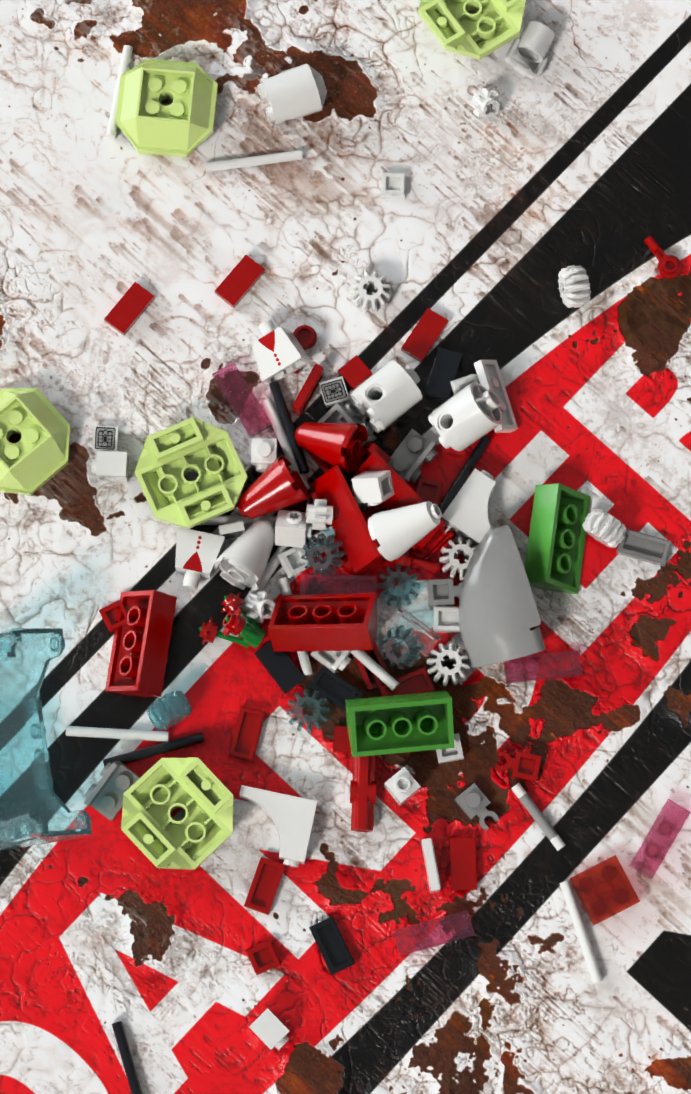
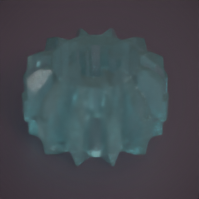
M321 533L317 538L314 536L309 538L310 544L303 546L307 553L303 554L301 558L309 562L305 565L306 569L313 567V575L321 573L322 577H327L329 572L331 574L337 573V567H341L344 564L340 557H343L346 552L338 550L342 542L334 544L333 535L326 538L325 534ZM323 552L327 555L324 559L320 556Z
M397 564L396 572L388 567L386 568L388 576L380 574L379 579L384 583L377 584V589L384 590L379 596L380 599L389 597L387 600L388 606L392 605L393 601H397V608H401V601H404L409 606L411 605L409 597L417 599L418 594L414 590L420 589V583L414 582L418 578L417 574L408 576L411 570L410 567L401 572V565ZM395 582L399 585L404 584L402 591L398 588L393 589Z
M400 625L397 628L392 627L388 630L387 634L382 636L381 641L384 644L380 646L379 650L386 653L383 659H390V667L397 665L399 670L407 666L412 667L416 664V660L422 657L420 650L423 649L424 645L417 641L421 635H413L414 628L406 630L404 625Z
M305 689L303 698L296 692L294 696L298 702L289 700L288 705L294 709L286 710L287 716H294L289 721L290 725L299 722L297 726V731L301 732L304 725L307 726V733L312 732L311 725L320 730L321 724L318 720L327 723L328 718L322 714L330 712L329 707H321L327 702L326 698L323 697L317 701L318 691H315L312 697H309V690ZM306 706L308 709L313 707L315 709L312 710L313 715H302L303 707Z
M172 691L170 694H165L153 702L147 709L149 719L157 730H167L170 727H174L186 719L192 712L190 702L182 691Z

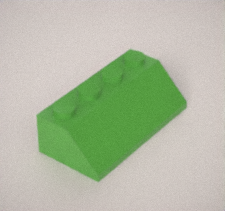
M560 483L536 485L525 571L530 586L542 590L570 594L579 593L586 532L582 524L589 513L591 496Z
M447 691L345 700L347 729L352 757L455 748L452 697Z

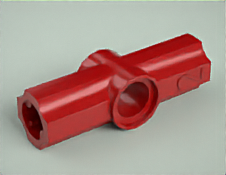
M375 755L353 757V780L350 782V803H352L351 831L373 832L374 804H376Z

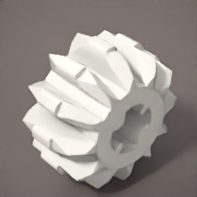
M572 265L561 269L558 274L560 297L564 305L568 308L582 307V305H587L591 299V290L586 270L581 265Z
M365 271L364 278L357 275L355 277L356 283L350 284V290L353 291L350 293V299L356 300L354 306L358 308L363 305L364 313L368 311V307L372 308L373 313H376L377 305L384 309L386 307L385 301L391 299V295L388 293L391 290V285L385 284L387 278L383 276L378 279L377 271H374L373 276H369L368 271ZM369 289L374 290V292H372V295L367 294Z
M593 508L582 524L585 532L595 540L611 548H616L627 532L625 525L621 521L598 508Z
M458 537L457 545L452 540H449V548L442 547L441 552L445 556L440 557L439 562L445 563L442 567L443 572L452 570L449 576L451 579L457 573L459 574L460 581H463L468 563L477 546L470 548L472 544L471 539H468L465 545L463 544L462 537ZM458 554H462V557L465 559L463 564L459 563L457 559Z
M441 643L438 646L440 653L434 649L430 652L434 658H428L426 663L433 667H430L427 672L428 674L437 673L433 679L434 682H438L441 677L444 678L443 686H447L448 679H451L453 685H457V677L464 680L466 675L463 671L470 669V665L463 663L469 659L468 655L459 656L463 651L461 646L456 651H453L454 644L449 643L448 650H446L445 646ZM445 659H448L449 662H454L451 670L447 666H442Z

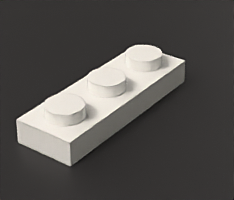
M479 360L475 362L476 376L480 384L485 389L494 391L501 402L499 408L503 421L494 429L495 433H511L517 430L518 427L497 360Z

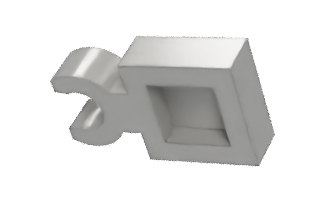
M453 579L428 580L429 607L453 606L455 604L454 598H460L463 582L459 583L458 586H453Z
M475 783L454 799L470 820L475 816L479 818V825L485 831L489 829L484 822L486 817H492L495 822L499 820L495 812L486 809L491 802Z

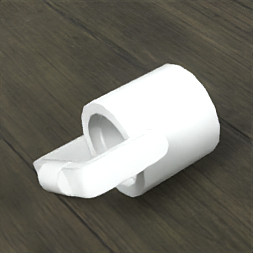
M528 21L520 37L513 40L505 56L506 63L524 77L527 76L530 79L538 78L548 61L546 54L555 37V33L543 23ZM515 51L522 58L533 63H539L535 73L520 61L512 58Z

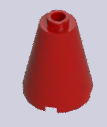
M304 422L296 429L295 440H297L299 447L332 466L338 465L341 471L350 473V471L355 472L363 461L366 450L361 447L363 441L368 442L366 427L358 423Z
M284 455L278 457L240 496V503L237 507L244 517L249 516V518L254 519L310 498L308 496V489L299 473L292 468H288L292 463Z

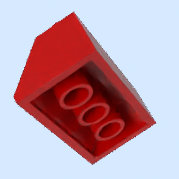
M376 451L370 454L352 477L354 478L364 471L390 470L395 495L379 505L370 506L375 513L424 502ZM440 518V524L410 549L412 551L417 550L422 554L443 534L445 522Z
M336 465L312 483L313 491L310 492L313 501L315 499H326L327 506H333L332 525L325 526L326 528H332L335 534L331 537L336 549H342L346 556L342 561L348 573L353 571L355 577H358L383 565V558L377 550L378 545L376 541H372L368 525L339 466Z
M156 590L121 592L120 599H122V604L125 605L128 611V624L120 628L118 626V629L114 632L105 691L140 697H161L177 597ZM120 606L116 623L125 619Z
M377 593L278 595L268 626L274 652L373 650L377 637Z

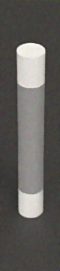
M517 783L511 788L556 850L559 851L566 844L521 784Z

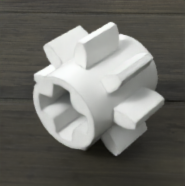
M485 87L482 91L474 93L470 103L474 108L473 113L478 118L483 116L486 120L497 115L500 105H502V102L497 99L499 94L494 90L489 91Z
M315 499L313 504H307L306 523H311L313 530H324L325 525H332L333 506H327L326 499Z
M258 589L257 594H249L244 604L248 611L246 616L260 623H263L264 618L271 619L275 607L273 602L275 597Z

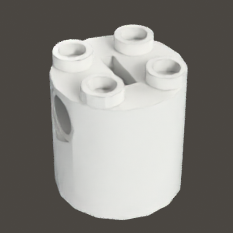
M307 63L282 71L280 74L272 77L261 78V83L257 85L261 100L266 99L268 105L265 109L267 120L269 123L274 122L276 126L286 120L298 119L322 111L327 95L322 75Z
M390 360L350 394L355 402L353 406L361 416L366 414L370 419L369 424L377 433L385 430L422 400L423 397L416 385L421 381L417 373L410 366L402 368L394 360Z
M476 382L466 386L428 415L429 422L440 434L439 441L446 449L452 447L457 451L465 450L499 426L503 421L499 408L501 402L496 393L491 389H485Z

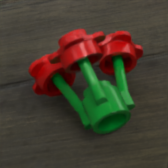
M240 591L236 595L231 593L229 596H224V601L221 603L224 606L221 612L224 613L226 611L228 613L222 623L225 627L223 633L217 631L219 624L212 622V617H210L208 623L203 622L202 627H199V637H203V645L205 641L213 643L215 637L238 643L245 648L249 645L257 648L261 643L266 631L260 628L261 624L247 617V613L240 607L244 602L240 597Z

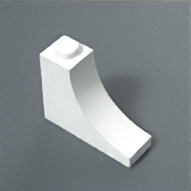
M476 468L441 517L446 527L454 530L465 540L471 539L474 546H478L484 535L491 530L488 519V500L496 485V482L493 481L494 477L485 470L479 471Z
M241 785L239 797L259 806L275 824L280 839L279 859L284 860L283 865L296 868L299 867V864L305 865L318 804L317 801Z

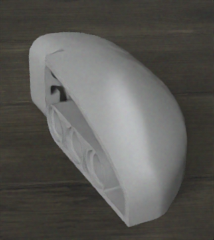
M508 525L491 529L484 535L468 563L463 578L459 598V629L471 668L517 659L546 649L539 627L541 619L515 539Z

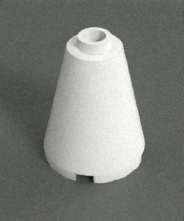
M426 501L375 513L368 519V529L372 541L377 539L380 547L377 548L379 553L385 559L393 561L400 558L440 524L442 513L437 504Z
M267 520L255 521L215 560L214 568L215 570L217 567L221 569L220 576L224 580L242 590L246 586L251 587L250 592H254L259 588L275 541L274 525Z

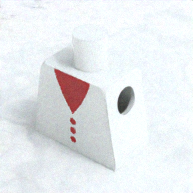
M271 320L259 325L263 337L255 341L252 347L262 381L269 384L274 381H280L312 362L290 330L283 327L275 329Z
M182 527L177 528L175 568L176 572L185 574L182 585L184 588L197 590L200 577L212 578L215 571L214 562L222 554L226 544L225 536Z

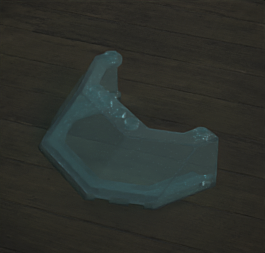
M11 628L0 633V851L76 839L92 834L91 819L88 813L84 810L72 812L53 791V778L50 770L49 752L45 735L46 729L43 721L39 690L50 660L59 657L65 649L62 629Z

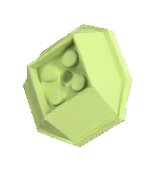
M421 0L418 12L445 50L481 60L520 36L527 0ZM470 11H476L477 13H475V14H470V13H468V12H470Z
M147 59L121 75L116 125L140 154L188 157L214 132L218 84L197 63ZM166 99L173 101L167 106L161 104Z
M13 388L0 391V492L31 496L69 464L71 426L38 388ZM13 434L21 435V439L17 443L9 442V438Z
M195 417L147 436L134 471L155 519L186 529H190L235 509L248 479L228 432ZM188 472H196L198 478L194 481H187L185 475Z
M198 757L161 758L123 793L121 830L156 868L195 870L233 835L234 795ZM176 808H182L186 811V815L181 821H175L171 817L172 811Z

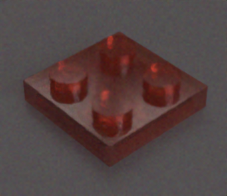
M616 855L569 879L593 926L640 902Z

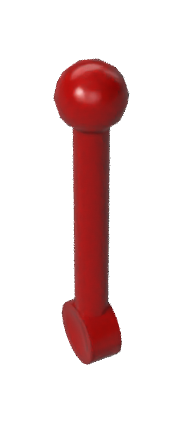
M452 529L448 530L446 536L423 559L419 560H429L449 539L456 537V532Z

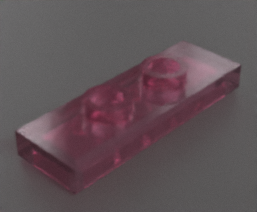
M234 362L212 374V377L250 438L272 426V423Z
M301 573L300 595L376 593L377 576Z
M580 650L534 654L503 662L506 684L580 677L583 675Z
M667 799L629 866L652 879L688 818L690 811Z
M468 910L392 931L399 957L475 936Z

